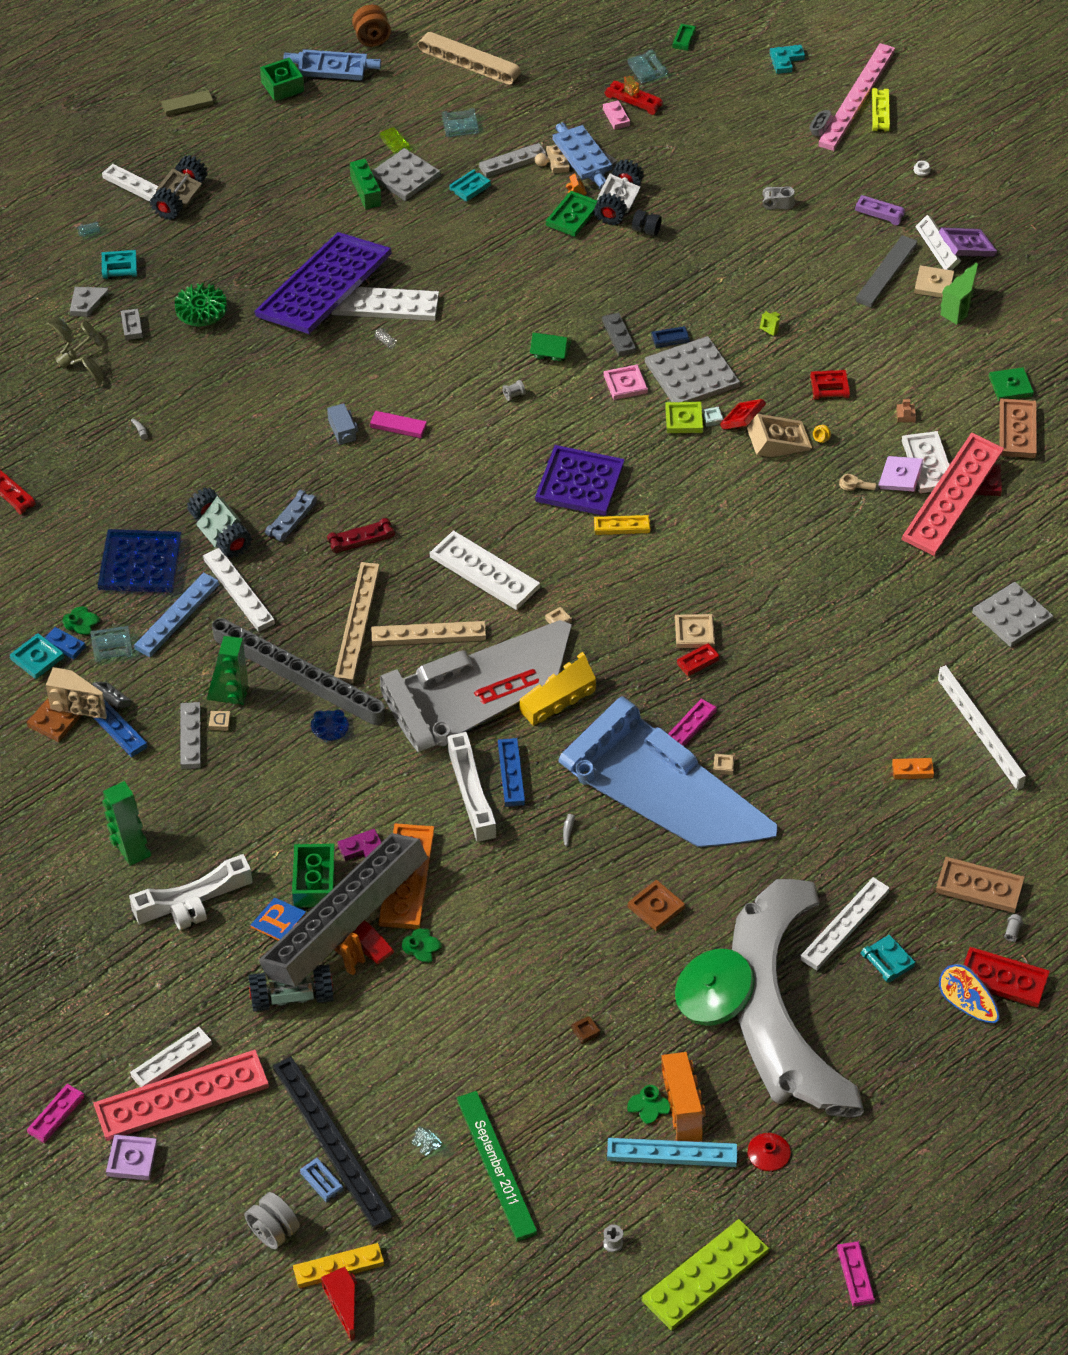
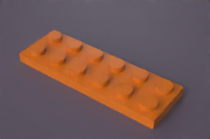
M395 823L393 833L420 839L428 858L394 893L390 894L383 901L379 926L420 929L434 826Z

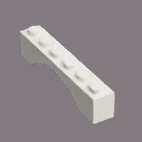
M467 732L447 736L448 752L476 841L496 838V823L480 785Z
M244 854L224 861L206 876L187 885L170 889H146L129 895L132 911L138 924L148 922L171 913L170 906L179 902L185 904L189 898L198 896L202 902L251 884V869Z

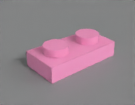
M619 101L603 104V110L614 130L630 126V120Z

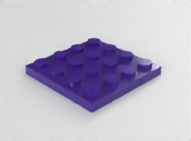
M555 445L535 495V502L606 516L623 470L625 459Z

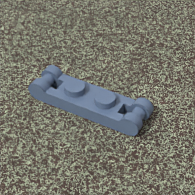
M299 490L293 501L273 524L266 528L265 535L274 536L276 540L283 542L316 504L317 497L312 494L307 495L305 491Z

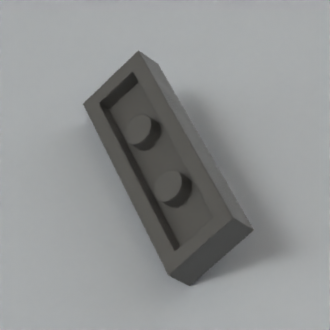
M615 313L602 316V322L618 356L636 353L634 343L620 314Z

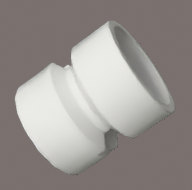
M198 896L187 899L185 904L179 902L170 906L173 919L179 930L190 927L192 922L197 924L207 920L204 907Z

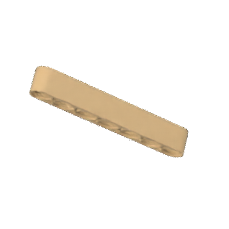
M427 32L417 44L418 48L426 54L508 85L512 84L521 74L520 67L515 63L432 32Z

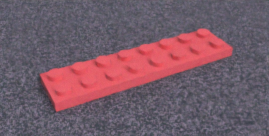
M971 432L903 534L902 540L935 556L998 461L1004 448Z
M252 1050L94 1102V1108L105 1139L109 1141L114 1138V1135L124 1136L269 1088V1084L256 1050Z

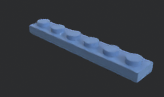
M203 572L134 644L135 650L151 657L219 586V581Z

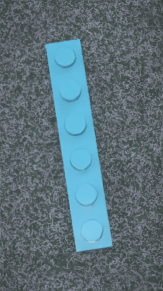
M608 1138L607 1161L736 1167L737 1144Z

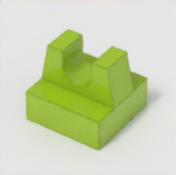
M767 311L764 312L759 328L774 336L778 333L781 314L777 312L771 314Z

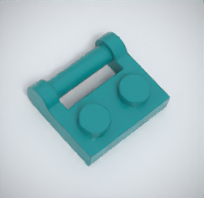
M136 250L102 252L103 279L128 275L137 277ZM126 267H131V268H129V269L108 270V269H113V268H126Z
M887 935L871 946H866L860 953L864 959H868L876 967L887 983L915 967V961L890 935ZM877 953L892 970H889L875 954Z

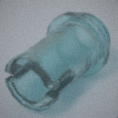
M96 221L85 225L80 224L77 230L79 236L86 237L88 234L100 232V227Z

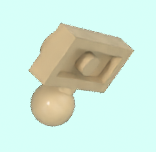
M557 145L546 146V154L539 153L535 157V163L538 166L542 167L550 163L552 173L569 172L568 161Z

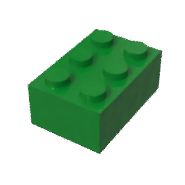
M334 843L294 844L293 906L315 907L335 888L336 855Z

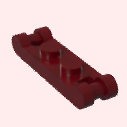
M383 518L379 522L341 533H329L327 540L331 544L332 552L339 553L394 537L395 531L390 527V520Z

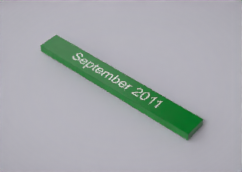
M477 1091L458 1096L457 1103L516 1242L537 1235L535 1225Z

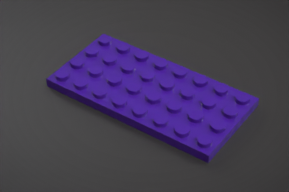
M337 232L254 311L256 317L310 334L392 254L391 248Z

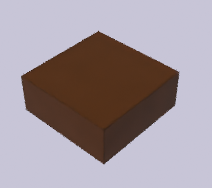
M590 1016L571 1025L572 1031L582 1044L600 1035L599 1028Z

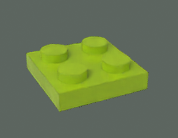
M665 402L667 433H703L701 402Z

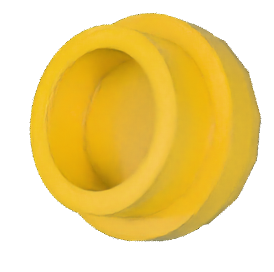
M818 425L813 431V438L820 443L827 442L831 437V431L826 425Z

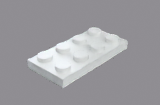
M938 431L902 436V443L907 458H922L924 462L917 482L919 493L932 492L949 467Z

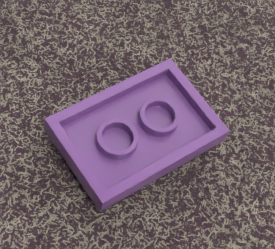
M941 228L939 231L943 241L949 246L954 255L994 257L997 252L981 229Z

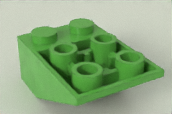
M977 263L967 268L960 277H956L954 282L949 286L947 285L942 291L943 298L940 315L956 325L968 316L975 289Z

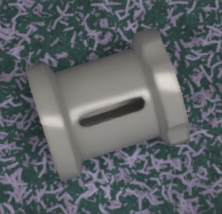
M521 380L516 381L515 384L503 386V393L508 401L512 400L515 396L526 394Z
M609 1225L604 1230V1248L611 1253L620 1251L623 1246V1230L618 1225Z

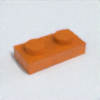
M932 758L892 760L894 779L933 778L934 776Z

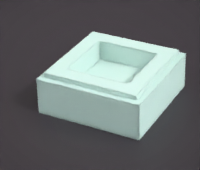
M719 407L702 410V417L706 427L718 425L723 421Z

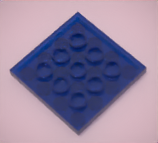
M108 529L98 580V590L173 593L182 538L181 532Z

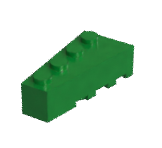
M224 636L206 700L244 705L249 684L243 638Z

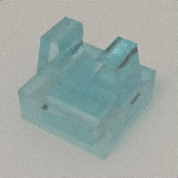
M419 1126L414 1132L416 1136L411 1142L417 1147L423 1142V1148L420 1152L424 1155H427L433 1149H438L442 1144L429 1129Z

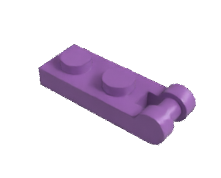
M861 195L855 206V211L888 220L893 225H898L905 214V209L900 206Z

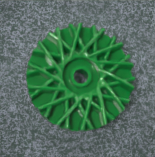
M197 283V288L193 289L191 284V288L187 286L186 292L181 289L178 297H175L174 305L177 317L182 322L191 326L202 327L214 324L227 311L225 294L223 295V291L220 288L215 290V285L211 286L208 284V288H205L204 283L201 285Z

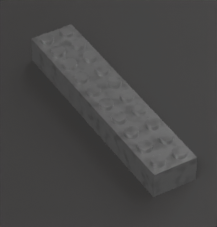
M391 833L259 959L267 978L295 987L300 984L311 971L315 970L316 966L323 959L328 957L351 932L356 930L359 924L367 919L428 858L420 839Z

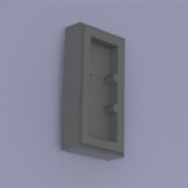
M107 681L93 682V686L103 692L104 700L107 703L112 704L116 708L130 707L132 701Z

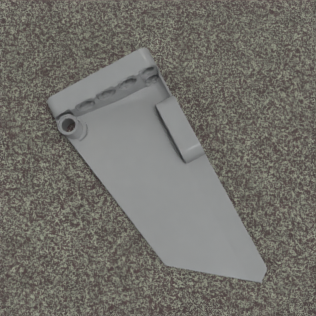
M559 620L471 655H468L466 651H458L422 665L417 669L416 674L403 679L397 669L380 676L382 695L400 728L417 752L436 745L446 746L448 744L447 736L464 733L518 704L520 698L539 684L541 686L545 685L548 677L552 674L557 676L563 660L571 624ZM530 669H535L536 674L526 677L527 682L539 678V683L486 704H482L480 702L482 699L474 694L480 688ZM520 678L509 682L512 684V689L524 685ZM505 684L494 688L497 695L510 691L505 689ZM490 692L483 694L485 698L492 696Z

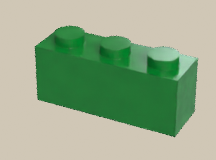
M366 159L349 162L350 177L365 210L381 206V191Z

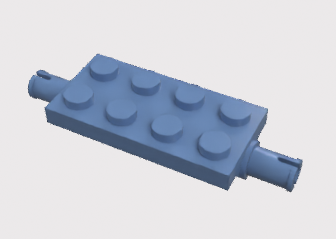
M303 50L299 54L284 53V59L290 57L293 63H298V70L302 76L363 80L366 68L381 69V59H367V54Z
M563 122L557 124L556 130L559 133L553 135V141L582 180L586 178L591 179L593 182H596L601 190L606 182L605 172L612 170L611 162L583 125L568 129Z

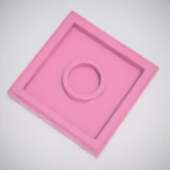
M638 364L604 371V378L613 400L648 393V388Z

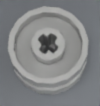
M268 1192L259 1200V1206L253 1205L244 1214L246 1222L253 1233L271 1249H277L284 1243L285 1236L290 1237L300 1228L299 1221L291 1208L279 1196Z

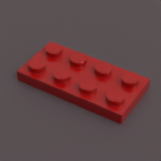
M973 947L969 948L964 965L980 978L991 994L1038 1008L1049 976V970Z

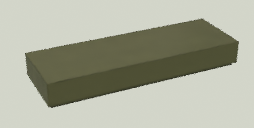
M209 90L161 101L166 116L214 105Z

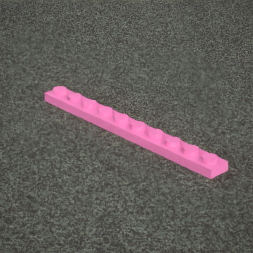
M879 44L837 111L828 129L819 140V147L832 151L835 150L895 52L894 47Z

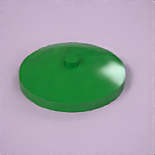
M714 949L704 952L694 958L681 972L675 987L677 1006L684 1016L693 1023L704 1026L724 1023L735 1017L750 1000L755 984L754 972L747 960L736 951Z

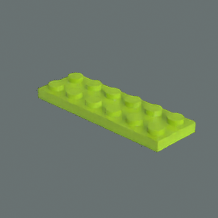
M738 1219L644 1294L642 1302L672 1331L769 1252V1248Z

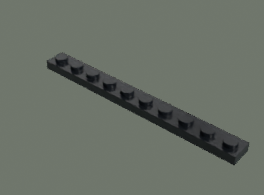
M292 1056L274 1064V1072L372 1230L374 1231L392 1222V1216Z

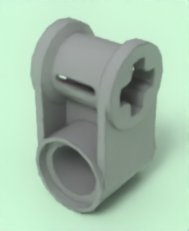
M767 187L763 190L764 208L791 209L794 207L795 191L792 187Z

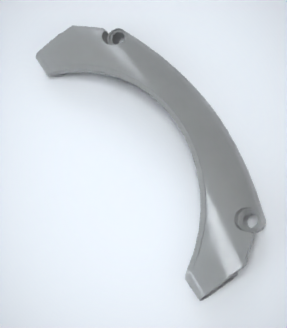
M776 879L757 896L755 903H747L736 918L732 950L738 952L747 960L752 967L755 978L752 996L747 1005L737 1014L746 1044L774 1102L783 1104L792 1095L817 1108H825L828 1115L858 1117L864 1112L858 1087L828 1066L805 1042L786 1011L777 983L776 956L782 934L793 919L819 904L816 885L810 881Z

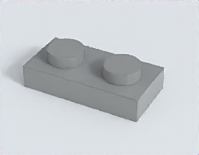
M138 309L121 311L125 340L143 338Z

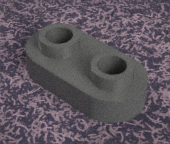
M829 110L821 111L815 116L809 127L812 135L822 136L833 120Z

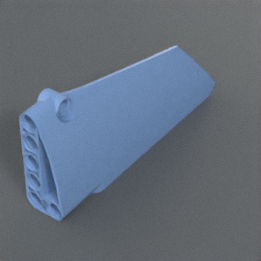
M624 696L618 698L559 757V763L577 776L580 783L591 785L605 795L697 847L745 843L774 838L777 835L776 823L699 765L697 758L683 745L658 727L654 729L640 716L639 708Z

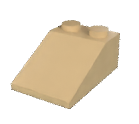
M757 414L747 427L756 455L775 457L812 449L802 421Z

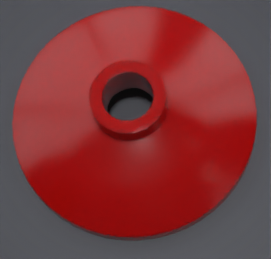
M763 1133L750 1141L747 1153L750 1162L756 1168L772 1172L780 1170L788 1163L791 1152L789 1144L784 1138L774 1133Z

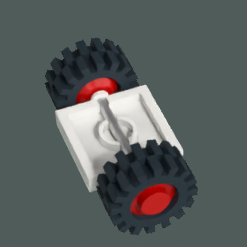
M625 159V161L620 160L612 174H609L598 195V201L594 208L595 216H599L598 219H602L603 223L608 222V225H611V223L613 225L619 224L625 213L629 212L640 190L639 185L644 178V171H641L642 167H638V163L633 164V161L630 160L628 162V159Z

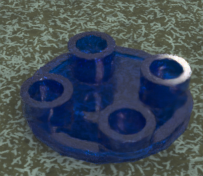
M342 710L316 711L311 720L310 727L313 734L318 738L333 741L345 736L349 730V722Z

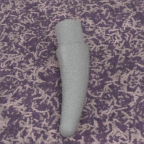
M131 419L141 439H147L146 428L137 420Z
M568 814L564 822L563 839L565 846L569 845V838L574 825L575 816L572 814Z

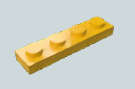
M376 1243L293 1265V1270L298 1288L322 1283V1276L344 1266L349 1273L355 1274L384 1266V1261L379 1244Z

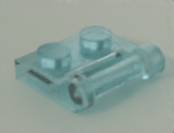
M648 50L646 54L628 59V65L641 83L664 77L668 73L667 68L662 66L657 59L654 50ZM648 61H652L657 70L654 71Z
M474 108L468 111L442 112L446 137L479 133Z
M128 626L90 631L95 662H100L101 659L120 656L133 657ZM121 646L126 647L122 649L99 652V650L101 649H108Z

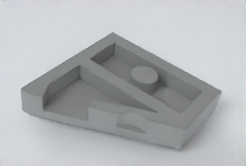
M75 287L70 307V316L88 317L92 310L100 304V299L103 296L107 297L108 288Z

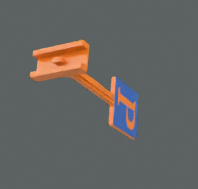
M274 897L250 926L252 929L279 941L307 913ZM351 932L344 942L334 949L343 957L346 971L352 975L356 973L354 966L357 962L362 964L365 962L357 934Z

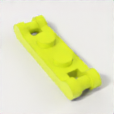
M872 88V131H878V129L889 131V89L877 90V88Z

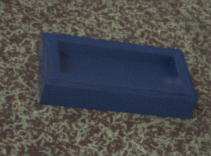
M685 326L651 332L655 348L690 342Z

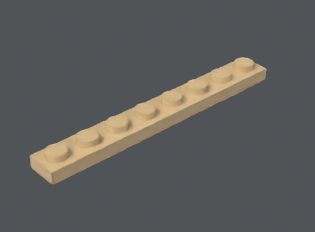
M365 562L360 564L334 675L346 683H354L379 574V564Z

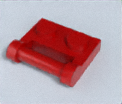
M846 370L813 371L810 373L813 400L825 397H850ZM842 388V390L819 391V389Z

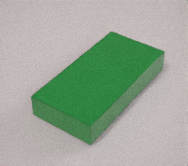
M681 24L672 43V48L688 51L696 32V26Z

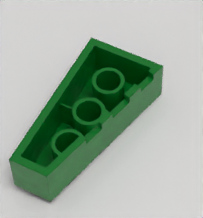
M123 781L104 790V800H102V803L106 809V812H104L105 817L109 822L107 828L111 834L109 836L111 844L114 847H118L129 866L150 857V850L145 845L147 844V839L141 830L143 825L138 816L139 811L135 797L126 782Z

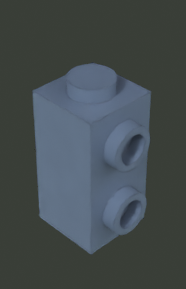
M345 404L327 408L328 421L338 444L355 441L358 428L356 422H352L351 411L347 410Z

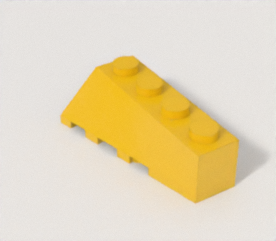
M583 652L577 656L578 660L573 664L568 662L564 665L565 670L557 676L552 674L548 677L545 685L541 686L539 684L520 698V712L533 726L596 691V678Z

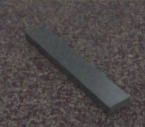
M904 235L900 237L857 295L856 302L868 307L873 306L915 249L917 240Z

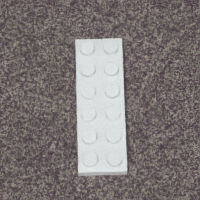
M357 287L332 312V315L435 321L439 291Z
M452 531L430 552V558L515 610L540 588L538 581L455 531Z

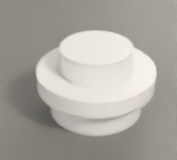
M918 161L914 166V172L919 176H925L930 173L931 168L926 161Z

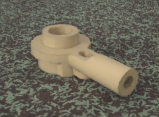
M852 474L843 475L839 481L840 487L847 491H852L855 488L875 491L876 483L864 482Z

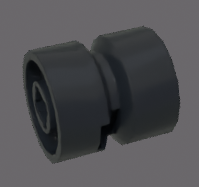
M638 209L633 218L632 230L641 233L645 231L646 234L656 237L661 228L662 216L654 213L649 215L647 211Z

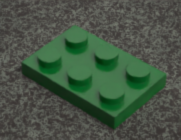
M570 190L546 219V226L576 237L594 215L597 200Z

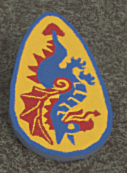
M953 964L942 971L939 977V988L941 994L948 1002L977 1020L989 1023L999 1021L1000 1014L994 998L980 978L970 968L962 964Z

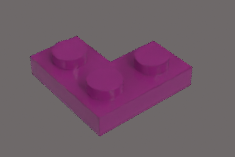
M375 829L337 841V844L346 861L363 854L366 858L381 844V841Z

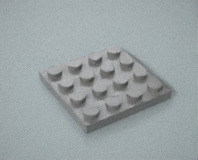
M708 336L645 357L646 365L671 402H697L740 387V381Z

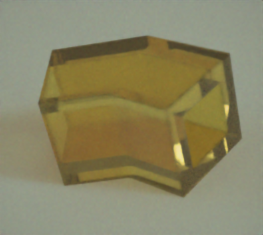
M634 76L624 77V90L630 96L639 92V83L634 80Z

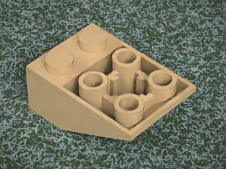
M53 667L46 683L50 709L76 715L92 716L94 718H107L103 692L72 670Z

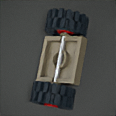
M186 155L176 165L175 169H171L150 199L152 210H156L155 214L159 213V217L162 218L164 216V219L172 220L181 211L182 207L186 208L200 190L202 182L208 174L207 167H204V163H200V159L196 160L195 156L192 158L191 155H188V157Z

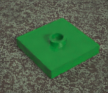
M1024 367L989 372V379L998 401L1000 399L1033 397L1034 392Z

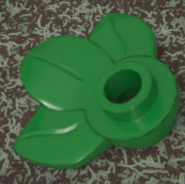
M80 606L72 609L71 613L64 615L62 622L67 630H75L82 635H91L92 630L90 627L99 623L100 618L96 614L88 612L87 607Z
M426 928L414 930L412 936L405 937L402 942L403 951L406 954L414 955L417 960L427 963L432 962L431 953L440 950L443 946L437 938L430 936V930Z
M647 1085L642 1088L640 1094L632 1096L627 1105V1111L629 1113L639 1112L641 1120L647 1125L653 1123L659 1113L669 1114L670 1110L668 1100L661 1096L660 1090L654 1085Z

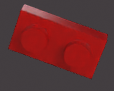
M707 643L677 659V665L687 676H690L717 662L719 654Z

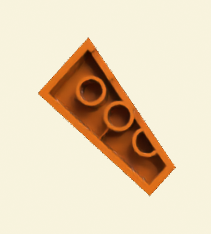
M687 1052L661 1055L662 1074L666 1093H668L670 1111L672 1110L673 1127L676 1129V1141L702 1142V1118L706 1117L704 1104L700 1105V1102H702L700 1089L696 1090V1087H698L697 1076L692 1075L694 1072L693 1061L688 1060Z

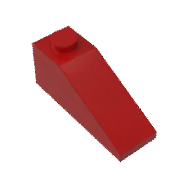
M344 1266L322 1276L321 1281L326 1296L349 1339L352 1341L355 1339V1285H357L354 1274L352 1272L349 1273Z

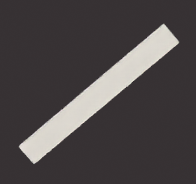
M947 666L940 667L938 677L940 684L1017 790L1024 787L1025 774Z

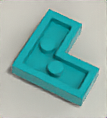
M802 45L770 48V56L776 74L790 73L793 69L792 61L805 60Z

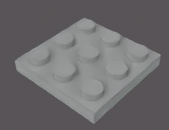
M404 148L375 168L372 174L378 184L406 201L438 178L440 170Z
M1013 582L978 604L972 611L976 617L1010 647L1053 621V615L1016 582Z

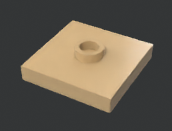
M920 265L914 293L943 298L942 291L947 285L949 286L952 283L954 271Z
M713 614L675 615L676 648H700L707 643L714 648Z

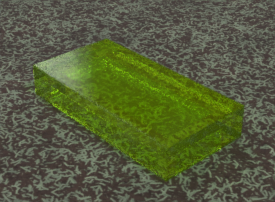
M394 127L379 132L380 138L394 154H397L404 148L408 151L410 150V145Z

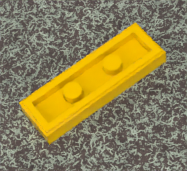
M649 515L594 517L595 535L650 533Z

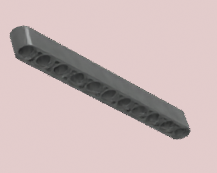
M219 618L213 621V637L217 643L222 644L224 636L243 638L245 657L370 724L379 725L384 722L385 712L382 701L226 619Z

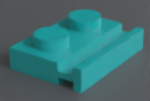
M473 169L450 184V191H454L457 196L467 202L491 186V181L482 174H477Z

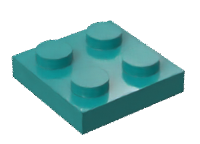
M39 633L10 654V660L35 679L64 658V653Z

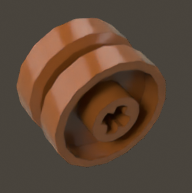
M365 5L354 13L352 25L361 44L369 47L379 46L390 37L391 26L383 8L378 5Z

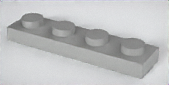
M537 143L480 162L479 168L487 178L533 163L537 154H546V152Z
M200 702L181 703V769L201 768Z

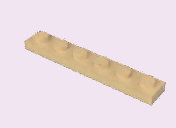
M485 621L371 627L372 646L486 640Z

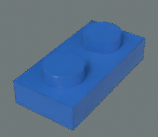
M56 627L45 637L46 640L61 650L64 655L73 660L86 648L83 641Z

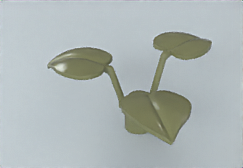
M52 318L48 321L47 325L53 327L67 341L64 349L60 351L61 354L56 357L57 363L65 369L70 364L73 366L75 363L82 361L95 379L98 387L101 386L104 379L101 368L94 360H88L87 357L76 359V351L90 339L97 346H101L103 344L102 336L89 322L83 321L81 327L88 337L76 348L68 349L69 345L74 341L70 327L60 318Z

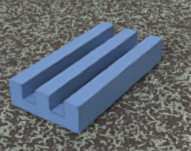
M318 1158L300 1169L301 1175L325 1202H328L330 1197L334 1198L337 1192L341 1193L344 1191L343 1186ZM315 1165H316V1166L318 1167V1169L326 1176V1178L333 1184V1186H334L333 1189H332V1188L330 1187V1185L324 1180V1178L315 1170V1168H314ZM308 1170H309V1171L313 1174V1176L321 1183V1185L328 1191L327 1193H326V1192L324 1191V1189L316 1182V1180L309 1174Z

